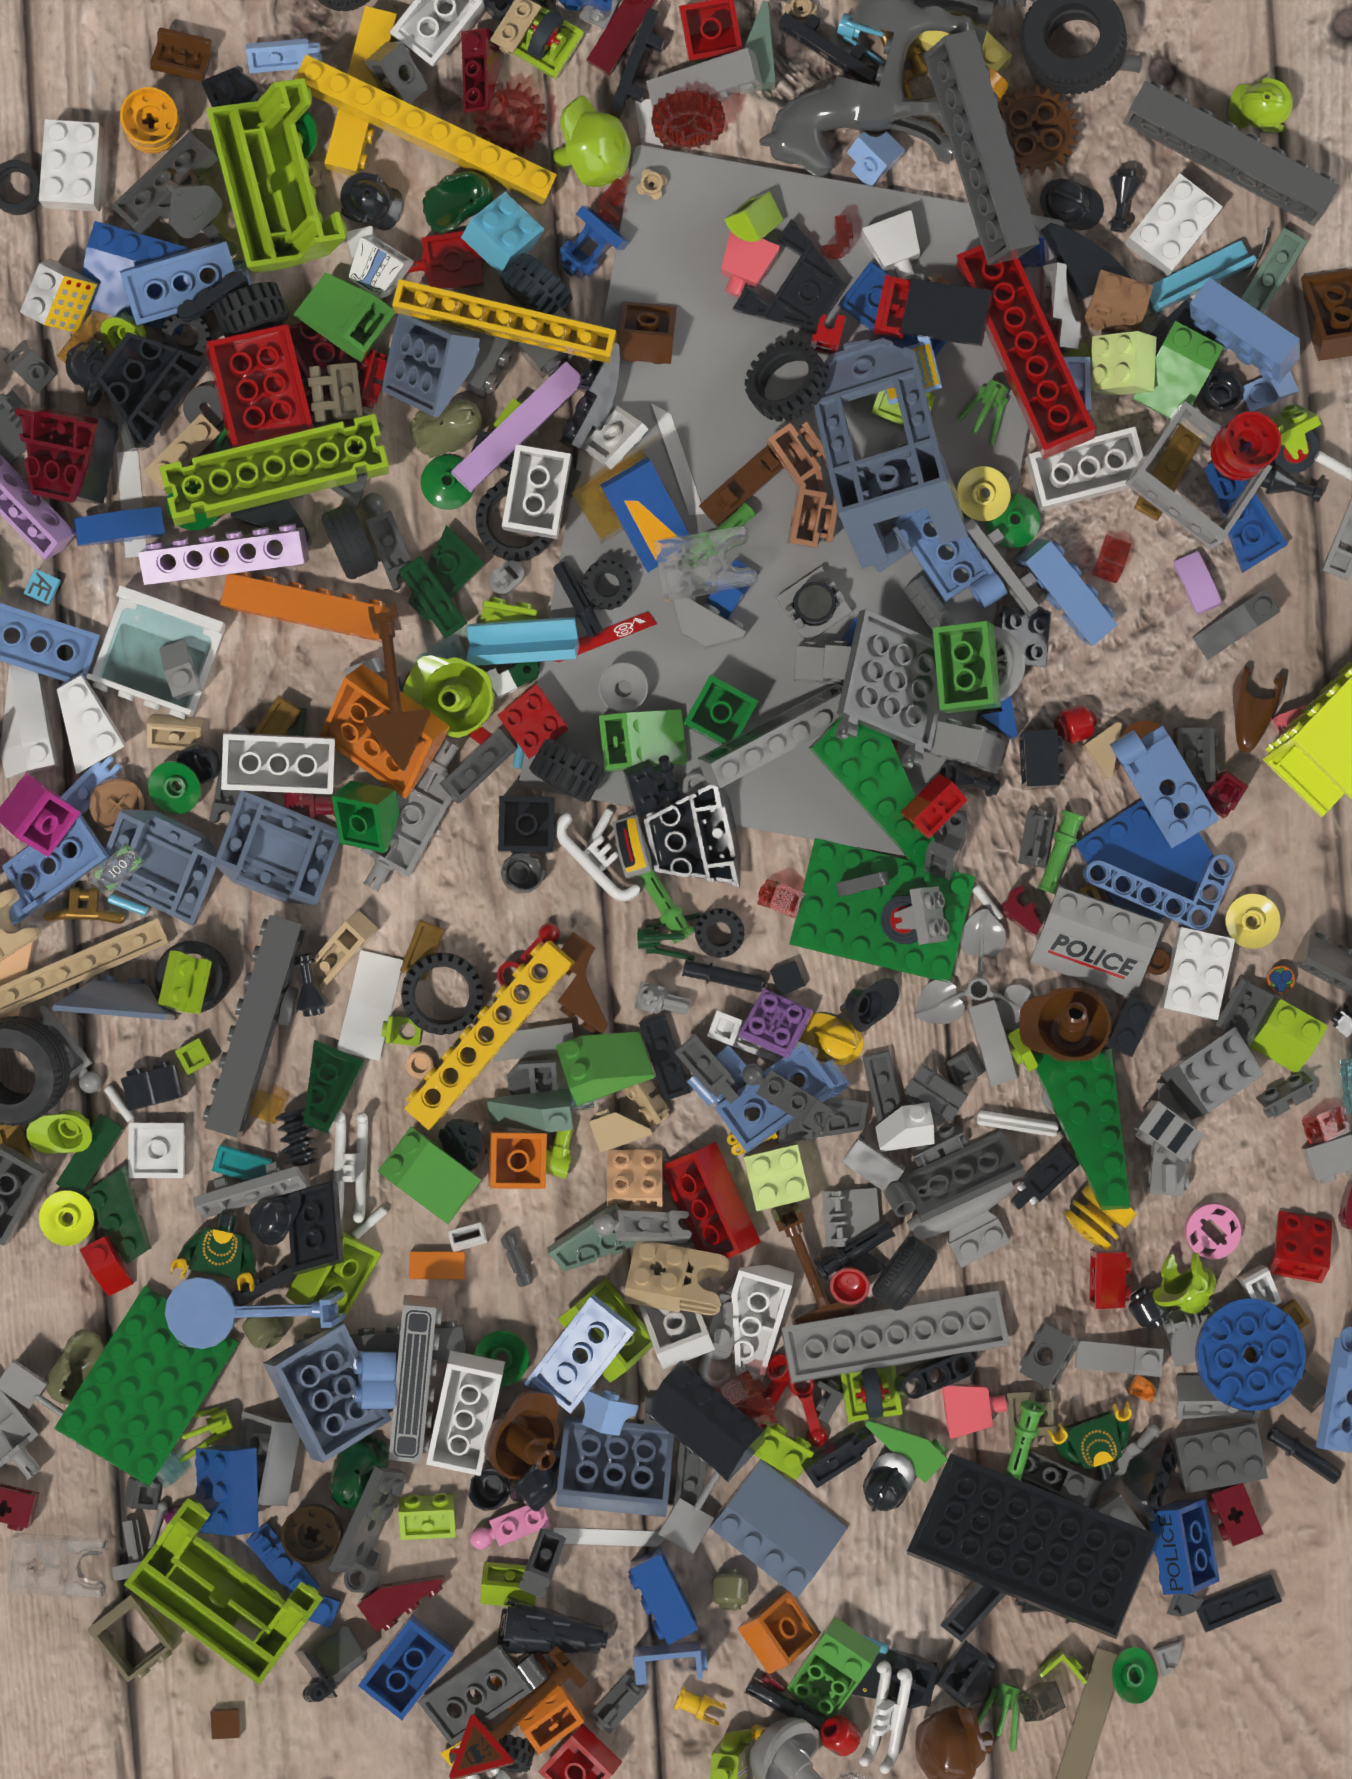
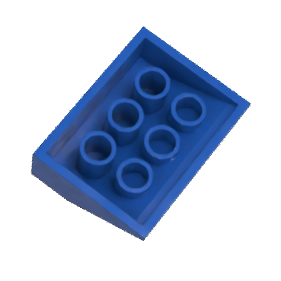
M94 221L81 274L99 283L89 310L114 317H119L124 312L133 316L119 271L192 249ZM183 275L177 276L173 281V286L179 290L185 289L189 284V279ZM157 283L150 284L147 288V294L150 297H158L162 293V286ZM169 316L143 324L162 330ZM184 324L178 326L174 334L181 336Z

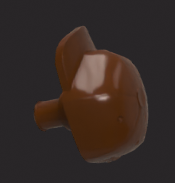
M1058 988L1052 990L1047 995L1033 997L1024 1002L1019 1016L1020 1040L1024 1046L1033 1051L1048 1054L1054 1060L1085 1062L1094 1059L1102 1048L1106 1046V1042L1109 1041L1108 1036H1110L1112 1031V1020L1106 1005L1093 990L1087 988Z
M541 1391L522 1392L517 1396L511 1407L493 1416V1421L484 1444V1453L500 1475L502 1474L509 1479L516 1480L521 1479L532 1464H535L542 1471L548 1470L553 1466L556 1456L551 1450H555L559 1435V1426L557 1424L559 1407L556 1399L550 1394Z
M958 1706L943 1708L924 1718L916 1729V1760L929 1779H972L975 1776L976 1769L984 1762L986 1753L990 1754L994 1748V1740L990 1732L980 1733L977 1714L972 1708H960Z

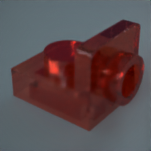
M619 178L615 179L596 202V208L599 210L597 214L609 224L612 221L616 225L621 221V216L611 207H618L626 197L624 193L626 184Z
M767 879L759 890L757 904L796 919L806 893L778 881Z
M1342 1106L1302 1119L1304 1133L1311 1145L1327 1142L1352 1132Z

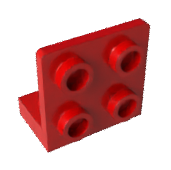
M1279 1211L1276 1223L1275 1251L1268 1263L1270 1274L1322 1284L1330 1269L1332 1220Z

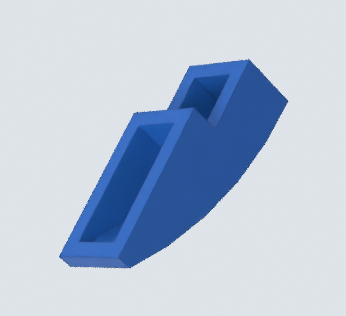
M161 506L109 512L74 519L77 546L132 542L136 539L158 538L165 534Z

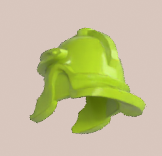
M1269 77L1263 78V80L1255 84H1241L1234 89L1230 98V121L1238 128L1253 126L1261 128L1260 130L1264 132H1282L1284 125H1281V123L1286 121L1292 111V94L1284 83Z
M1193 1252L1191 1268L1181 1274L1177 1271L1175 1255L1170 1254L1162 1265L1161 1287L1154 1291L1153 1298L1155 1303L1160 1306L1169 1307L1177 1305L1186 1313H1198L1209 1304V1298L1217 1284L1216 1278L1210 1268L1202 1266L1198 1253Z

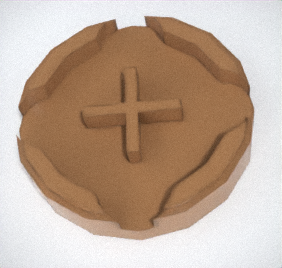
M112 777L100 782L95 786L89 800L92 818L99 826L111 832L121 809L144 810L145 806L140 789L134 782L122 777Z

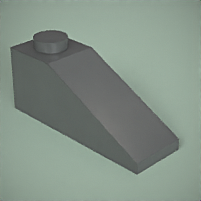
M1264 589L1194 636L1193 640L1208 661L1281 611L1267 590Z

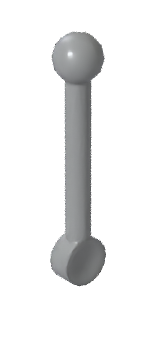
M166 1501L158 1503L159 1511L149 1544L144 1548L145 1556L154 1546L163 1514L168 1509Z

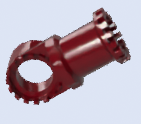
M284 793L285 808H290V806L291 809H294V806L296 808L310 807L311 818H316V815H333L335 817L332 796H316L313 793Z

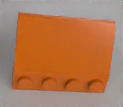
M362 664L344 677L319 737H335V749L407 799L441 747L450 726L430 712V716L405 771H402L363 721L365 717L389 714L390 704L387 681ZM400 691L403 712L425 709Z

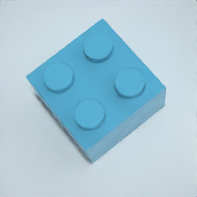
M504 192L470 220L461 238L501 275L521 253L527 254L535 247L544 228L513 198Z

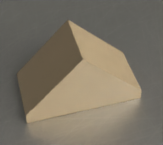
M1116 722L1082 746L1105 779L1113 778L1116 756L1110 744L1120 738L1122 723Z

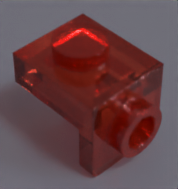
M846 215L835 216L836 244L823 245L821 248L822 257L828 256V259L834 260L845 257L844 254L849 253V240L853 239L852 223H847Z
M1105 535L1092 575L1105 581L1117 583L1124 570L1131 543Z

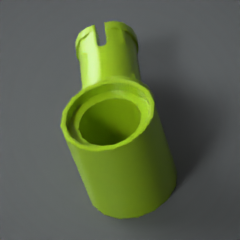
M573 1130L557 1131L555 1133L553 1144L549 1145V1149L546 1148V1174L566 1179L572 1159L569 1146Z

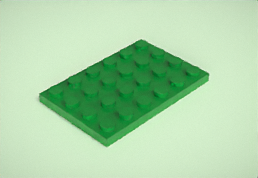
M815 838L789 945L933 980L950 981L975 876L954 871L950 881L925 872V864L915 867L910 860ZM884 871L887 872L890 885L847 896H838L836 883ZM939 886V891L944 896L943 916L949 925L948 941L919 945L918 941L912 944H899L890 940L881 926V913L884 906L894 897L910 895L911 889Z
M144 1286L64 1411L54 1430L150 1487L239 1342L228 1336L213 1347L204 1349L188 1347L177 1340L168 1328L165 1316L167 1299Z

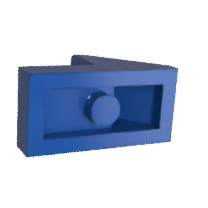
M735 558L722 579H719L706 603L720 611L719 615L728 620L758 576V573Z
M1010 695L1001 701L1000 712L983 714L979 716V719L1011 740L1016 739L1018 734Z

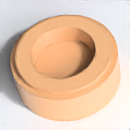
M423 1051L412 1053L406 1061L408 1073L417 1079L424 1078L434 1067L432 1057Z

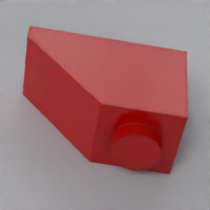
M108 1235L79 1249L91 1274L108 1297L134 1284Z

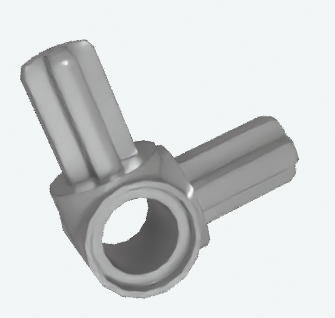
M641 981L634 1008L656 1014L660 1013L661 1009L686 1015L689 1010L690 1000L665 993V987Z

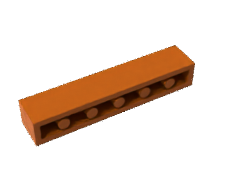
M248 572L227 574L220 603L225 609L382 642V639H379V634H374L368 607L374 606L376 614L390 612V609L385 607V602L369 599V603L358 601V596L342 593V598L332 596V591L323 588H316L315 592L304 590L305 585L295 582H289L288 586L278 584V579L268 576H262V579L258 580L251 578L252 574Z

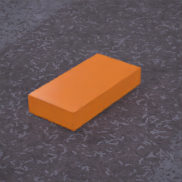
M410 1251L409 1279H465V1251Z

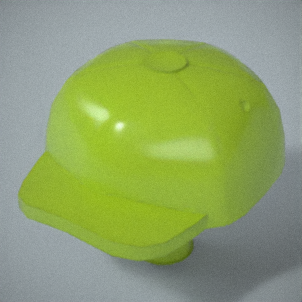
M577 96L563 109L560 116V125L566 144L564 147L555 148L553 154L554 161L561 169L572 165L582 184L591 187H603L604 185L611 184L625 173L631 154L630 140L621 121L617 117L608 113L597 112L586 96Z
M432 655L422 656L414 664L403 688L405 695L425 709H429L432 714L448 724L450 728L446 735L455 738L466 736L482 727V724L489 720L495 701L490 676L475 665L455 657L446 659Z

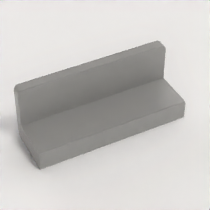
M1178 1375L1175 1378L1177 1391L1176 1419L1260 1417L1261 1410H1238L1217 1400L1204 1386L1199 1375Z

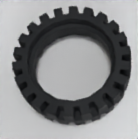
M786 339L785 345L782 341L775 342L776 348H773L771 345L766 347L767 353L765 355L760 352L757 355L760 360L752 361L750 365L753 370H747L746 376L749 379H745V386L747 387L745 391L752 404L763 416L770 420L775 419L777 422H782L783 418L786 421H792L793 415L798 419L802 417V410H805L807 413L812 409L809 405L811 403L814 405L819 403L820 400L817 398V395L823 396L825 393L823 387H827L828 384L826 379L828 377L827 367L818 353L806 342L803 343L797 339L793 342L792 339ZM794 361H804L808 364V374L804 383L796 392L779 400H768L765 397L767 382L777 369L786 363Z
M508 479L505 482L495 484L494 487L489 488L486 494L482 496L476 510V528L484 546L495 556L507 561H527L540 555L542 551L547 549L553 538L538 536L527 545L515 547L507 546L498 541L493 535L489 524L490 513L494 505L507 496L510 481Z
M440 952L426 955L410 967L402 983L401 999L407 1016L417 1027L431 1034L450 1035L465 1029L478 1015L483 1002V986L477 971L469 962L457 955ZM448 967L454 969L464 976L469 986V999L466 1007L459 1015L450 1020L429 1018L420 1011L416 1003L415 989L417 983L424 973L433 968Z

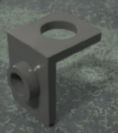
M21 342L4 359L37 393L56 375L24 342ZM23 351V354L14 361L15 357Z

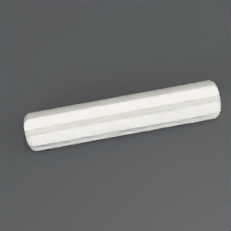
M979 1110L976 1122L978 1125L1055 1137L1058 1132V1123L1053 1121Z

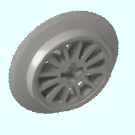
M994 626L995 643L997 644L996 654L1001 649L1005 652L1004 655L997 657V663L1007 659V666L997 665L998 669L1006 670L1003 677L998 674L1000 679V699L1003 701L1016 691L1023 679L1025 656L1021 645L1011 633Z

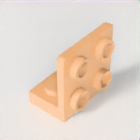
M662 1150L607 1151V1208L616 1203L622 1211L662 1212Z

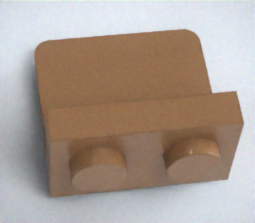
M1100 270L1092 299L1083 318V323L1094 330H1104L1114 334L1138 331L1147 311L1153 285Z

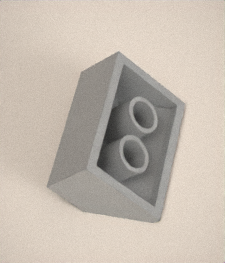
M242 1411L236 1446L256 1448L258 1504L287 1506L300 1436L292 1420Z

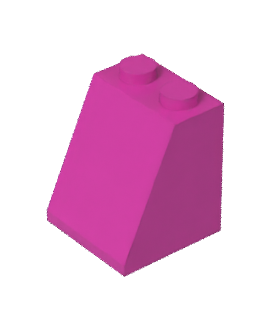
M26 772L1 805L0 823L16 838L49 857L81 812L44 783Z

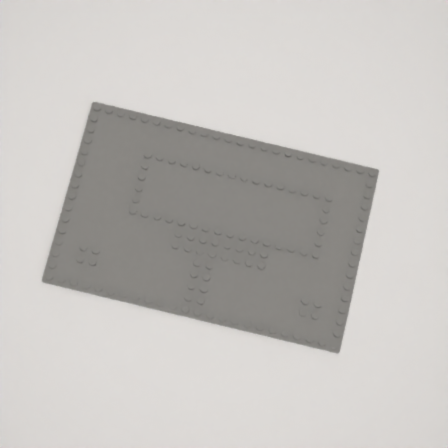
M637 145L635 147L619 231L630 243L624 250L616 249L602 327L616 330L617 337L615 342L617 343L622 301L677 306L671 364H654L642 361L628 362L620 359L617 390L611 409L615 405L619 406L641 421L649 430L611 470L580 448L576 470L581 471L582 474L570 499L559 562H568L582 590L584 574L592 564L606 559L620 562L630 573L632 591L628 600L619 608L602 610L594 606V612L602 627L607 628L645 612L650 613L657 625L577 655L576 659H568L559 663L555 661H541L537 684L569 727L568 731L561 737H557L555 741L601 766L605 772L599 715L618 714L621 712L609 709L601 701L598 692V682L604 670L615 663L625 662L637 666L645 674L648 682V693L645 701L631 712L681 709L684 723L710 675L758 700V705L742 734L835 685L794 682L796 647L802 646V642H805V640L776 599L781 593L820 567L824 569L828 577L836 584L837 589L841 591L852 613L810 641L819 643V648L830 645L831 641H840L855 618L858 619L859 611L864 609L933 639L932 630L903 590L921 576L925 578L954 621L950 625L988 621L993 624L997 601L983 609L967 588L949 601L944 602L911 551L882 572H878L874 565L862 569L838 512L832 542H823L824 538H819L817 548L787 543L797 486L785 469L745 502L755 512L756 516L718 549V555L715 558L711 557L700 567L701 571L696 573L681 555L693 549L699 543V538L708 537L718 527L705 514L689 515L652 404L671 414L701 503L768 445L765 439L789 423L798 431L800 429L799 426L807 422L822 443L813 403L809 405L812 409L808 413L805 410L801 411L802 417L797 419L793 415L792 421H786L783 418L782 422H777L775 419L770 420L763 416L752 404L745 391L747 388L745 386V379H749L746 376L747 370H753L750 364L753 360H760L757 357L760 352L764 355L767 353L766 347L771 345L773 348H776L775 342L782 341L785 345L786 339H792L793 342L796 339L801 340L803 343L806 342L811 346L812 336L816 334V332L738 313L733 310V306L739 298L725 292L730 278L721 274V267L730 233L724 218L748 199L770 191L784 221L762 238L780 246L777 258L756 289L745 285L743 291L747 287L767 301H772L800 258L799 255L777 242L790 219L794 220L803 234L813 243V246L820 255L826 259L846 284L844 290L827 314L824 323L825 327L830 326L832 329L835 327V320L838 314L846 316L837 352L844 350L843 345L845 343L880 339L879 336L873 334L872 331L838 307L839 302L869 262L872 261L879 266L862 239V228L911 210L920 249L919 258L910 262L915 273L912 279L926 281L935 272L937 275L942 274L952 285L965 286L956 266L957 255L981 245L969 203L650 146ZM645 169H650L659 175L664 174L667 177V184L663 185L662 197L659 200H653L651 196L646 194L639 195L636 191L637 185L641 183V173ZM649 183V186L653 187L654 183ZM1031 215L1033 223L1039 232L1038 240L1040 244L1020 256L1019 260L1040 305L1043 266L1057 263L1040 230L1049 223L1063 227L1064 223L1058 219ZM895 268L885 271L892 277L898 278ZM986 331L982 346L947 341L935 357L942 388L932 391L931 394L936 395L930 412L937 441L956 491L960 479L967 471L979 466H989L1012 476L1010 484L1011 494H1016L1028 425ZM817 352L823 362L829 357V354ZM794 361L786 363L777 369L767 382L765 397L768 400H779L796 392L805 381L808 374V364L804 361ZM989 380L997 381L1008 388V393L1005 396L1008 402L1004 408L993 446H990L989 442L998 406L996 409H989L975 434L972 433V429L985 405L982 403V399L961 422L957 421L963 410L978 394L981 386L986 387ZM879 392L843 403L856 461L883 453L888 445L905 432L904 425L871 413ZM801 435L797 436L810 457L814 455L809 448L808 442L804 441ZM646 457L651 460L695 544L648 573L600 484ZM818 457L816 461L822 468L820 471L825 493H827L825 504L830 505L833 489L829 471L821 458ZM761 460V462H762V463L768 468V470L770 471V468H769V466L767 465V463H766L765 461ZM983 488V497L988 498L990 496L989 489ZM821 509L817 530L819 533H821L822 526L825 523V509ZM962 511L964 522L966 524L972 518L968 517ZM900 516L880 522L883 537L892 531L895 527L893 521ZM974 520L986 536L989 535L986 521ZM927 523L923 526V532L926 536L935 537L937 535L933 523ZM998 544L995 546V549L1005 560L1007 548ZM942 546L938 549V554L943 560H949L954 555L952 548L949 546ZM736 558L758 573V576L730 616L744 625L742 629L746 631V635L742 640L704 649L682 636L672 594L674 590L679 593L685 590L696 597L694 602L704 607L719 579H722ZM956 569L953 573L954 579L959 583H964L969 578L967 571L964 569ZM603 574L596 581L597 591L604 596L615 594L619 588V581L612 574ZM556 576L549 619L574 617L578 638L584 637L588 634L580 619H576L575 615L577 613ZM626 681L617 683L615 687V692L620 697H627L632 691L631 685ZM940 710L937 721L946 723L947 718L963 722V727L970 728L971 724L976 723L978 710L945 713ZM683 726L687 764L674 766L676 772L674 779L680 787V800L686 797L682 791L684 778L691 773L703 774L697 758L720 746ZM822 734L723 787L731 802L735 826L905 856L809 749ZM897 741V752L901 761L904 753L909 749V745ZM924 752L922 766L913 764V768L910 769L903 766L915 796L938 775L940 767L943 764H948L950 760L937 758ZM524 753L519 779L520 786L568 795L535 776L529 769L535 756L529 759ZM959 763L962 767H964L967 770V765ZM623 771L605 773L590 800L633 807ZM663 778L656 780L657 786L664 783ZM668 797L661 799L663 807L655 811L658 812L671 805ZM937 830L933 834L934 840L938 844L945 839V835L941 830Z

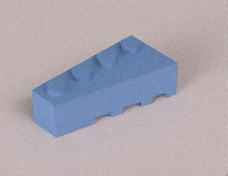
M1036 538L1012 560L1017 566L1024 565L1037 579L1036 585L1041 590L1045 589L1047 591L1045 596L1048 602L1058 611L1062 609L1065 612L1062 614V618L1085 644L1094 646L1118 625L1113 619L1115 617L1114 612L1108 605H1102L1096 598L1099 595L1090 583L1085 584L1079 577L1082 574L1073 562H1067L1063 557L1065 551L1056 541L1051 542L1050 540Z

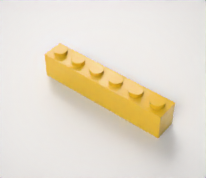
M365 6L348 75L380 89L365 61L386 42H394V39L398 40L390 34L391 29L399 21L396 13ZM338 108L324 162L326 169L349 176L360 173V170L365 171L368 161V155L365 154L367 144H372L375 134V128H372V124Z

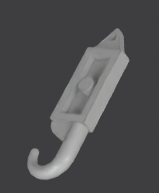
M735 1282L723 1293H719L721 1301L720 1311L713 1315L708 1331L715 1350L701 1355L698 1365V1375L713 1388L723 1386L730 1377L729 1373H725L720 1380H713L709 1377L708 1371L712 1359L724 1360L732 1352L734 1327L731 1294Z

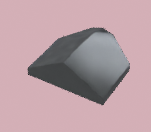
M556 1059L518 1062L507 1074L509 1092L512 1095L559 1090Z

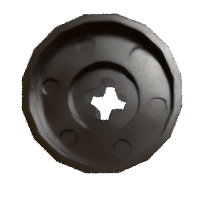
M309 1504L296 1509L286 1518L281 1531V1541L285 1552L291 1559L306 1565H315L331 1557L337 1552L343 1537V1527L340 1518L332 1509L320 1504ZM310 1526L313 1529L318 1528L320 1530V1533L317 1535V1541L314 1538L309 1539L307 1537V1534L310 1532Z

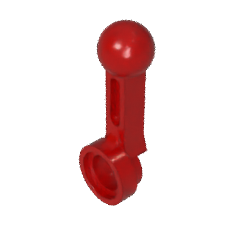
M553 923L543 924L539 928L538 938L518 960L505 962L499 967L497 971L499 983L502 986L504 984L509 986L512 982L507 981L504 977L506 968L514 967L517 969L522 963L527 965L533 958L530 953L540 942L545 944L551 940L553 943H556L560 937L559 928Z
M777 1354L769 1361L767 1375L771 1382L756 1408L747 1415L748 1418L762 1429L768 1424V1416L784 1389L788 1386L787 1381L790 1380L787 1359L783 1354ZM786 1364L784 1373L779 1376L781 1367Z
M791 1380L787 1382L790 1391L795 1396H798L803 1405L809 1426L806 1433L807 1441L814 1447L823 1446L828 1440V1432L819 1424L813 1403V1391L816 1386V1380H809L810 1384L804 1390L797 1389L795 1383H791Z

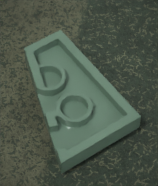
M614 1203L547 1247L548 1254L565 1272L596 1262L597 1258L613 1253V1256L621 1254L624 1249L635 1246L636 1241L616 1240L615 1231L610 1235L602 1236L594 1230L593 1224L597 1216L608 1214L613 1218V1214L617 1210H621Z

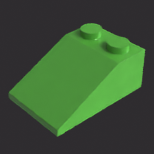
M1175 321L1156 354L1154 392L1135 393L1133 400L1167 418L1184 401L1192 406L1224 346Z
M640 1032L586 1035L556 1045L569 1089L577 1106L655 1078Z
M411 1126L378 1170L380 1174L448 1225L481 1181L479 1177L425 1134Z

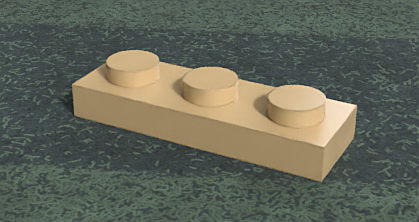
M201 413L144 472L165 491L159 466L181 461L182 468L190 466L193 463L192 458L199 457L222 432Z

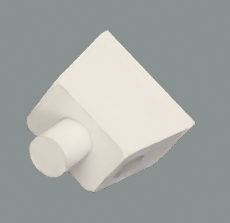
M911 210L862 228V239L881 269L888 271L895 268L898 278L907 280L915 276L910 262L919 258L920 249Z

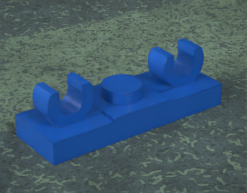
M268 1522L259 1529V1532L254 1533L245 1541L290 1595L300 1582L310 1585L316 1590L320 1588L321 1585L303 1564L291 1559L285 1552L281 1537Z

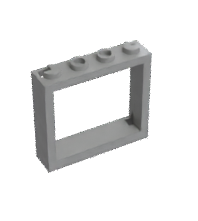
M1184 401L1173 411L1125 484L1210 549H1214L1224 541L1272 467L1268 465L1255 477L1250 478L1220 524H1215L1146 471L1178 422L1209 446H1211L1214 436L1222 429L1219 423L1204 416L1199 408H1194Z

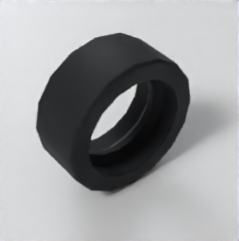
M8 160L0 164V184L8 174L20 172L30 179L32 191L30 196L21 203L6 201L0 192V209L11 215H25L33 211L40 204V177L28 163L20 160Z

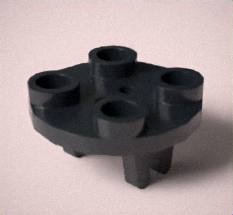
M465 1117L454 1118L447 1122L444 1128L440 1129L438 1134L439 1140L442 1143L443 1150L467 1169L473 1171L481 1166L485 1154L488 1153L484 1137L478 1128V1122L473 1123Z

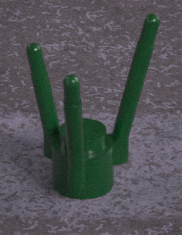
M694 913L683 917L686 921L700 918L701 914ZM661 922L646 923L645 928H638V949H646V954H660L679 959L695 960L693 955L656 948V946H661V940L684 939V934H661V930H655L666 927V924Z

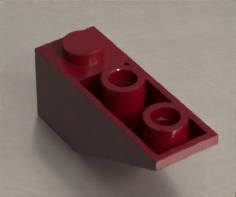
M487 28L461 32L464 113L490 110L501 66V50L499 49L500 46L490 41L494 32Z
M444 1575L381 1584L375 1591L361 1599L357 1607L376 1632L382 1628L387 1631L399 1622L396 1617L403 1612L409 1615L421 1605L419 1600L428 1595L431 1598L443 1589L441 1584L444 1582L445 1577Z

